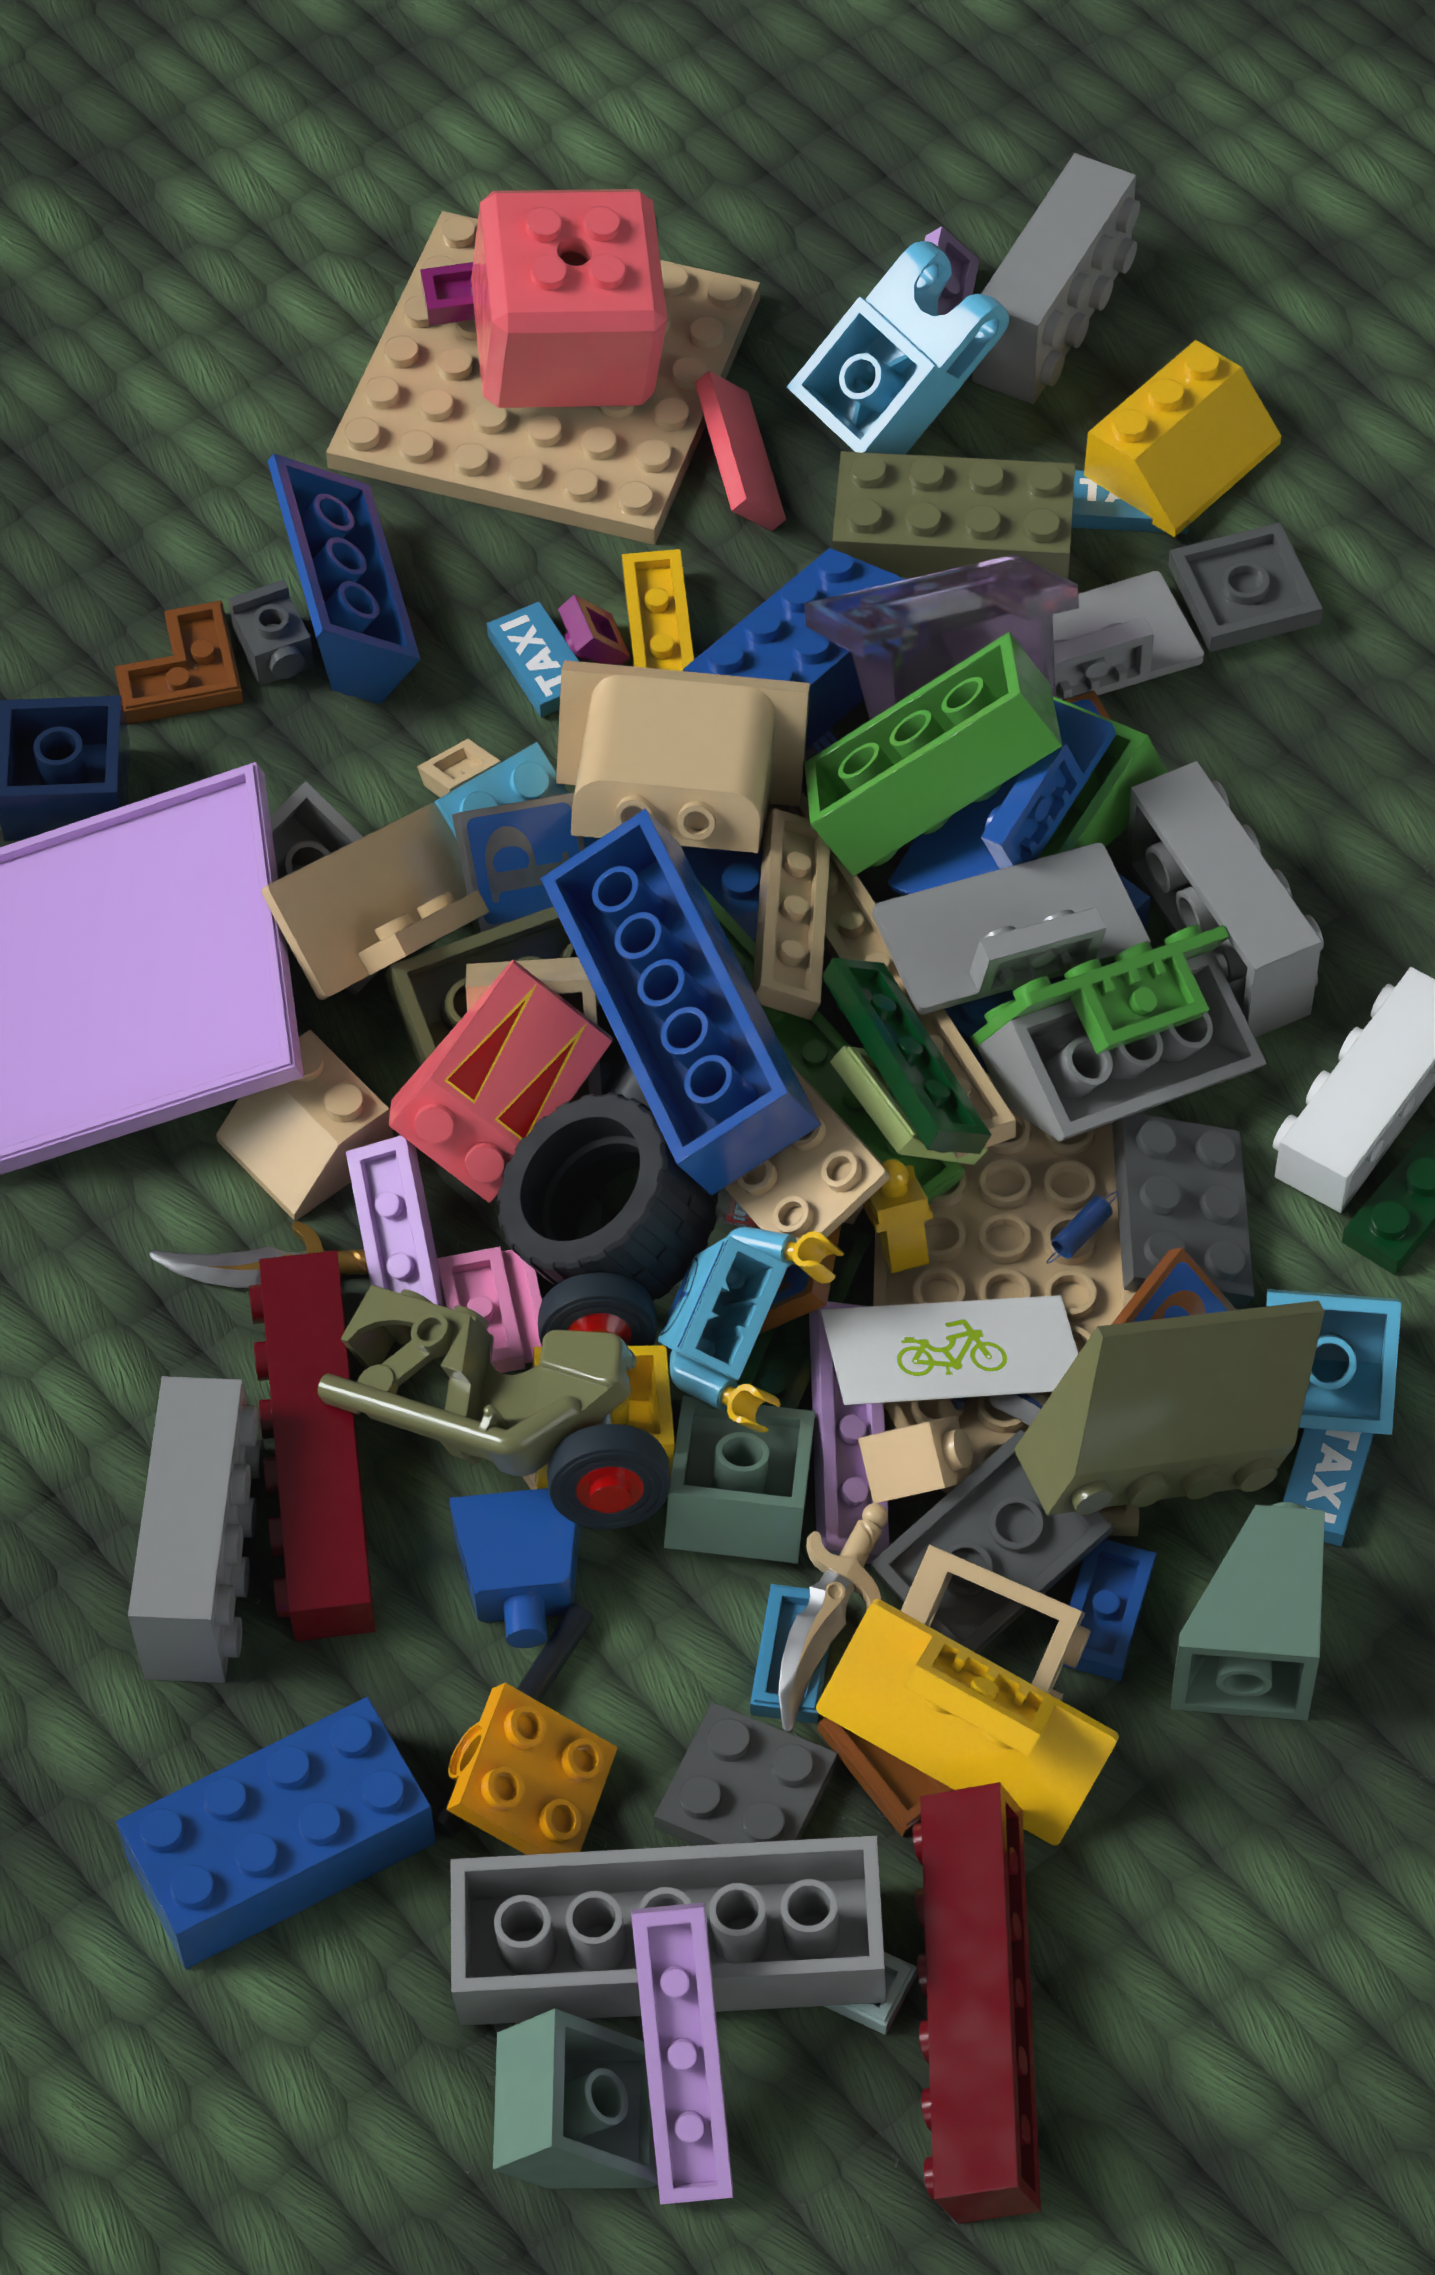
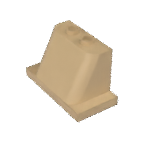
M564 660L561 669L556 784L576 785L572 804L571 835L602 838L646 808L679 842L680 846L758 853L769 804L801 805L810 683Z

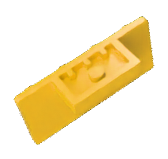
M874 1599L868 1607L816 1705V1711L822 1716L954 1790L1000 1782L1023 1811V1829L1051 1845H1058L1061 1842L1119 1738L1118 1733L880 1599Z

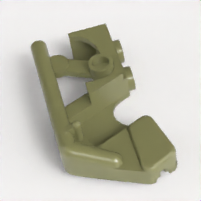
M371 1284L341 1337L344 1345L365 1370L359 1376L357 1382L331 1373L325 1374L318 1384V1395L325 1404L358 1415L363 1412L371 1419L438 1440L450 1455L467 1460L471 1465L477 1464L483 1458L492 1461L501 1472L523 1477L531 1475L549 1462L555 1447L564 1438L578 1430L596 1425L629 1397L631 1393V1387L629 1386L630 1378L626 1371L635 1368L637 1360L635 1354L628 1348L622 1338L616 1334L552 1330L543 1338L540 1364L516 1375L502 1374L493 1366L494 1337L487 1331L489 1323L483 1316L464 1306H455L453 1309L433 1304L423 1295L411 1290L404 1289L401 1293ZM395 1341L401 1345L406 1344L383 1362ZM446 1354L440 1365L449 1376L445 1410L396 1395L401 1384L434 1358L442 1357Z

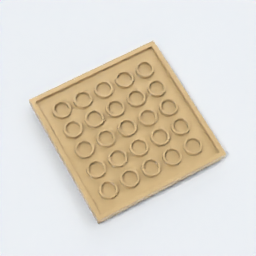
M442 211L326 451L328 468L655 545L706 426L695 382L708 371L726 379L760 300V282L660 260L667 324L655 392L645 403L637 406L498 408L484 398L482 394L475 320L429 326L420 269L473 262L478 219Z

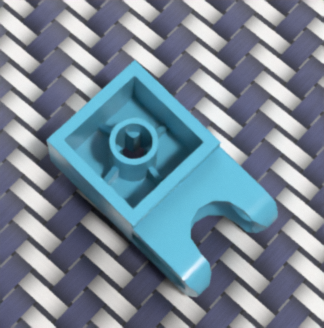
M920 241L909 246L866 299L859 297L787 386L794 395L855 452L906 455L1002 337L1008 327L1009 315L1006 308L994 297L983 294L969 295L948 314L938 315V299L952 275L951 263L946 254L932 242Z

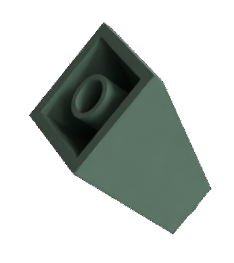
M1280 1502L1271 1506L1255 1505L1179 1634L1170 1709L1308 1721L1320 1658L1325 1510L1307 1509L1293 1502Z

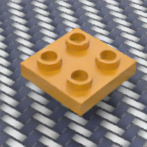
M505 1682L492 1688L480 1722L468 1729L452 1754L448 1775L457 1782L446 1810L526 1855L580 1852L618 1747Z

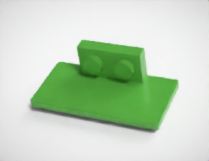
M1195 924L1167 937L1164 940L1166 945L1152 949L1149 941H1146L1114 957L1115 963L1102 967L1099 959L1084 962L1064 974L1066 980L1051 984L1048 976L1034 979L1013 991L1015 1000L1003 1003L984 1015L987 1024L970 1037L975 1050L978 1049L977 1047L1013 1019L1068 1000L1072 1001L1097 1055L1196 1020L1210 1009L1186 959L1214 950L1230 937L1225 925L1202 932L1199 924Z

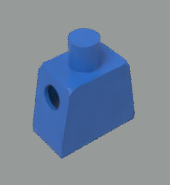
M548 1488L449 1498L454 1538L477 1619L482 1622L505 1620L506 1641L512 1647L532 1648L543 1644L547 1640L545 1616L564 1615L570 1605L574 1603L581 1525L568 1520L557 1511L552 1503Z

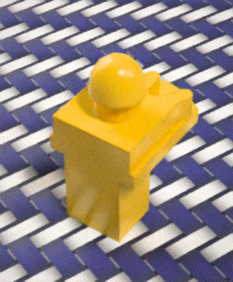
M888 1159L881 1165L889 1172V1180L865 1201L862 1206L876 1233H880L882 1253L892 1273L929 1264L924 1221L933 1219V1212L928 1204V1198L915 1176L914 1166H905L897 1159Z

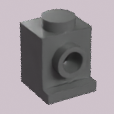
M284 579L228 598L234 636L259 687L280 679L291 678L302 671L315 667L311 637L289 596L288 586Z

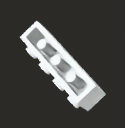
M1412 967L1408 969L1396 987L1387 984L1382 989L1373 1005L1370 1022L1364 1030L1355 1027L1349 1033L1340 1050L1338 1057L1340 1062L1332 1073L1323 1070L1317 1076L1307 1094V1106L1299 1117L1292 1114L1289 1115L1280 1126L1273 1141V1148L1278 1151L1275 1178L1339 1213H1342L1435 1086V979Z

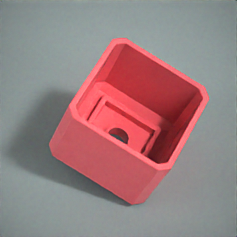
M638 189L492 191L480 202L471 276L483 397L498 408L637 406L645 403L655 392L667 324L653 200Z

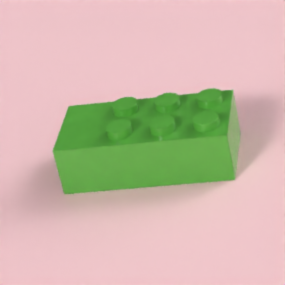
M1010 632L1006 633L805 761L810 825L853 877L870 866L876 867L886 863L906 843L921 834H931L939 830L949 820L951 815L972 802H981L990 798L1000 789L1002 783L1062 747L1051 684Z

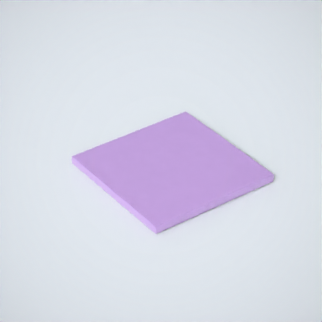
M257 762L0 847V1175L304 1078L286 938L261 892L262 888L278 880L265 773Z

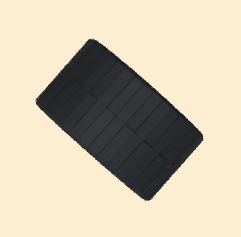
M609 1092L606 1095H598L594 1093L584 1095L579 1100L568 1101L556 1108V1111L539 1120L534 1125L533 1130L525 1138H522L514 1149L515 1153L503 1172V1182L498 1190L497 1204L500 1211L498 1221L500 1229L506 1235L505 1241L523 1261L553 1286L576 1275L591 1272H609L635 1280L648 1291L652 1300H659L671 1292V1288L680 1280H683L694 1256L707 1248L711 1231L715 1228L718 1192L711 1196L677 1165L652 1111L644 1103L635 1098H626L623 1094ZM640 1167L633 1193L618 1215L597 1232L577 1239L581 1218L593 1197L618 1175Z

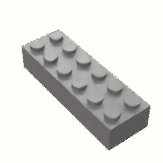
M877 1836L451 1859V1993L459 2024L463 2026L518 2023L554 2008L582 2019L641 2016L631 1917L632 1909L705 1902L716 2012L887 2003Z

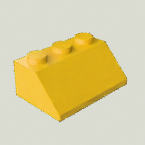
M1195 340L1088 432L1084 476L1151 517L1153 525L1175 538L1278 447L1282 436L1243 368Z

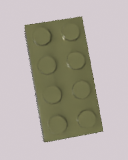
M841 451L832 549L926 587V592L1047 599L1067 597L1075 464Z

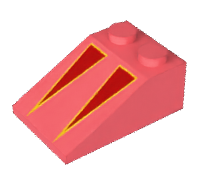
M513 959L393 1097L390 1106L389 1126L490 1203L502 1186L503 1172L507 1163L511 1161L515 1153L514 1149L519 1142L533 1130L534 1125L544 1116L547 1117L556 1111L557 1107L573 1098L612 1043L613 1037Z

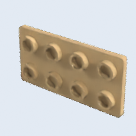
M430 803L262 888L261 891L314 993L320 1000L338 993L489 912L478 890L467 895L457 841L435 803Z
M792 1066L821 1126L726 1186L725 1189L760 1229L791 1234L795 1236L797 1241L803 1235L812 1231L822 1233L827 1238L889 1180L890 1174L858 1135L818 1091Z

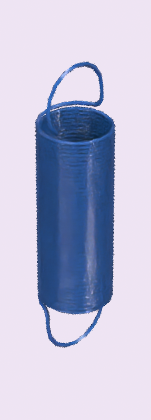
M1118 1191L1109 1194L1105 1198L1094 1196L1052 1240V1246L1056 1252L1050 1256L1047 1264L1056 1260L1060 1255L1064 1258H1071L1113 1214L1110 1203L1118 1196ZM1117 1193L1109 1203L1105 1200L1112 1194ZM1056 1253L1059 1254L1052 1261L1048 1262Z

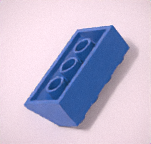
M274 453L267 462L331 688L347 696H354L381 704L421 659L370 485Z

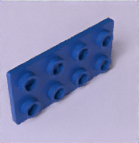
M1054 700L1062 747L1002 783L1000 789L990 798L981 802H972L951 815L949 820L939 830L916 837L889 879L888 883L892 890L904 896L1038 859L1116 736L1113 724Z

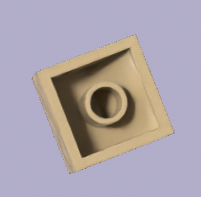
M311 1030L299 1037L304 1078L239 1098L216 1134L217 1142L294 1221H297L351 1183L346 1151L393 1138V1131L389 1126L390 1109Z

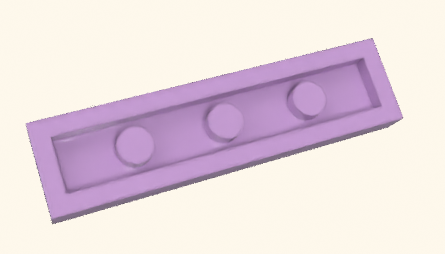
M827 1301L826 1306L809 1313L812 1411H815L813 1427L816 1531L821 1535L822 1544L830 1553L839 1556L857 1521L862 1520L863 1510L866 1506L873 1504L858 1438L885 1432L884 1403L844 1405L820 1310L869 1306ZM888 1501L877 1503L883 1505L888 1512ZM888 1521L881 1528L882 1533L873 1551L869 1553L866 1564H870L889 1547Z
M705 1902L632 1909L631 1917L660 2205L733 2198L734 2190Z

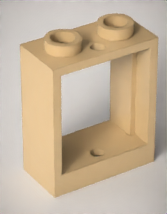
M929 1544L901 1611L930 1627L952 1575L955 1574L1059 1620L1032 1685L1062 1701L1064 1694L1054 1690L1053 1687L1063 1664L1075 1668L1087 1644L1091 1630L1080 1626L1085 1612Z

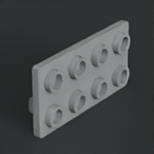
M1159 571L1145 573L948 632L941 636V647L953 668L1010 632L1051 684L1053 696L1061 700H1067L1094 690L1098 696L1200 665L1203 662L1204 651Z
M1094 843L882 901L874 905L872 916L916 1012L921 1015L1013 990L1043 976H1048L1049 979L1059 977L1070 969L1089 960L1099 959L1101 964L1115 961L1114 957L1122 951L1142 942L1149 941L1150 943L1145 928L1102 843Z

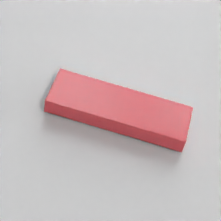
M708 371L695 384L731 511L767 530L773 531L786 520L749 393L715 373Z

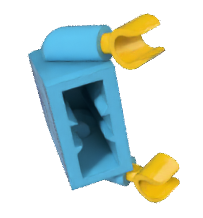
M739 1227L732 1230L726 1238L695 1255L689 1264L658 1337V1342L672 1349L669 1357L671 1380L675 1386L684 1393L722 1411L727 1409L729 1418L734 1422L756 1432H767L769 1428L758 1424L756 1421L757 1409L764 1402L780 1407L779 1399L750 1384L737 1386L736 1381L739 1380L787 1267L795 1262L797 1266L815 1281L822 1284L829 1283L835 1279V1275L820 1263L828 1255L843 1256L842 1250L817 1231L808 1232L797 1241L795 1236L791 1234L751 1227Z

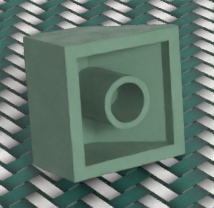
M682 1396L668 1494L664 1548L798 1564L815 1411L760 1405L756 1412V1421L758 1424L769 1428L767 1432L760 1433L734 1422L729 1418L727 1409L722 1411L694 1397Z
M556 2008L497 2032L493 2170L547 2189L651 2188L658 2185L644 2041Z

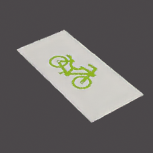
M1061 1295L820 1310L844 1405L1053 1392L1078 1355Z

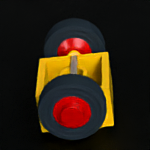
M591 1272L576 1275L553 1287L541 1303L538 1314V1332L541 1346L544 1336L552 1330L613 1333L622 1338L628 1348L635 1354L637 1361L635 1368L626 1371L630 1378L629 1386L631 1387V1393L629 1397L596 1425L578 1430L564 1438L555 1447L549 1462L535 1472L536 1489L548 1488L552 1503L557 1511L576 1524L596 1529L623 1528L651 1517L662 1507L669 1494L675 1442L667 1350L665 1345H654L657 1334L656 1309L650 1294L641 1284L629 1277L609 1272ZM533 1347L532 1368L540 1364L542 1347Z

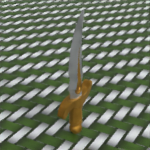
M295 1221L292 1223L293 1234L303 1241L306 1251L286 1252L273 1246H267L249 1251L219 1254L174 1253L155 1249L150 1251L149 1254L151 1259L178 1275L207 1284L233 1288H249V1285L261 1284L259 1259L325 1251L317 1233L308 1225ZM364 1249L337 1251L341 1276L369 1274Z

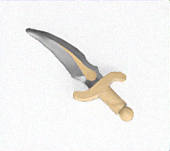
M873 1503L865 1507L862 1513V1520L857 1521L839 1556L826 1550L818 1531H813L807 1537L806 1548L808 1556L813 1565L824 1574L818 1583L809 1587V1603L796 1616L789 1632L781 1661L778 1695L782 1726L788 1733L794 1730L800 1704L815 1669L831 1642L846 1625V1606L851 1594L855 1591L860 1595L865 1603L866 1611L874 1599L881 1600L877 1584L864 1569L869 1553L873 1551L882 1533L881 1528L888 1521L887 1509L881 1504Z

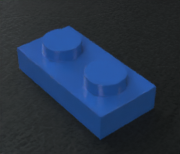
M1105 1539L1083 1559L1069 1606L1085 1612L1080 1626L1091 1630V1633L1077 1666L1072 1668L1063 1664L1064 1667L1121 1682L1155 1567V1552Z

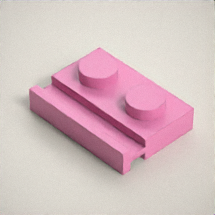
M500 1246L437 1258L446 1308L453 1309L455 1306H464L477 1312L488 1321L489 1327L487 1331L494 1337L492 1359L493 1366L497 1371L505 1373L525 1369L526 1363L533 1362V1347H542L538 1332V1314L542 1298L536 1271L512 1249L501 1251Z

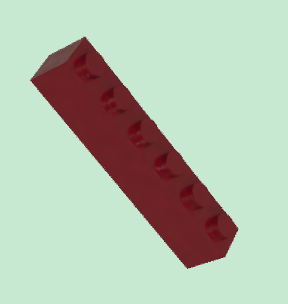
M334 1250L259 1259L261 1284L249 1285V1296L253 1324L264 1323L266 1341L254 1342V1356L258 1382L269 1380L271 1398L259 1400V1415L262 1438H274L276 1457L264 1458L263 1463L267 1497H279L281 1516L268 1518L272 1557H284L286 1576L273 1578L277 1617H290L295 1641L376 1632L355 1413L325 1404L318 1395V1384L327 1373L352 1380L349 1350L341 1340L347 1325L338 1252Z
M1000 1782L920 1796L921 1823H917L913 1827V1844L917 1859L923 1865V1887L917 1888L915 1892V1908L918 1921L922 1929L925 1930V1953H921L918 1956L917 1973L921 1989L927 1996L928 2019L922 2020L919 2027L920 2045L923 2056L929 2063L930 2087L923 2089L921 2097L923 2117L927 2128L932 2132V2156L926 2157L924 2161L926 2189L929 2197L936 2201L958 2224L1041 2212L1023 1811Z

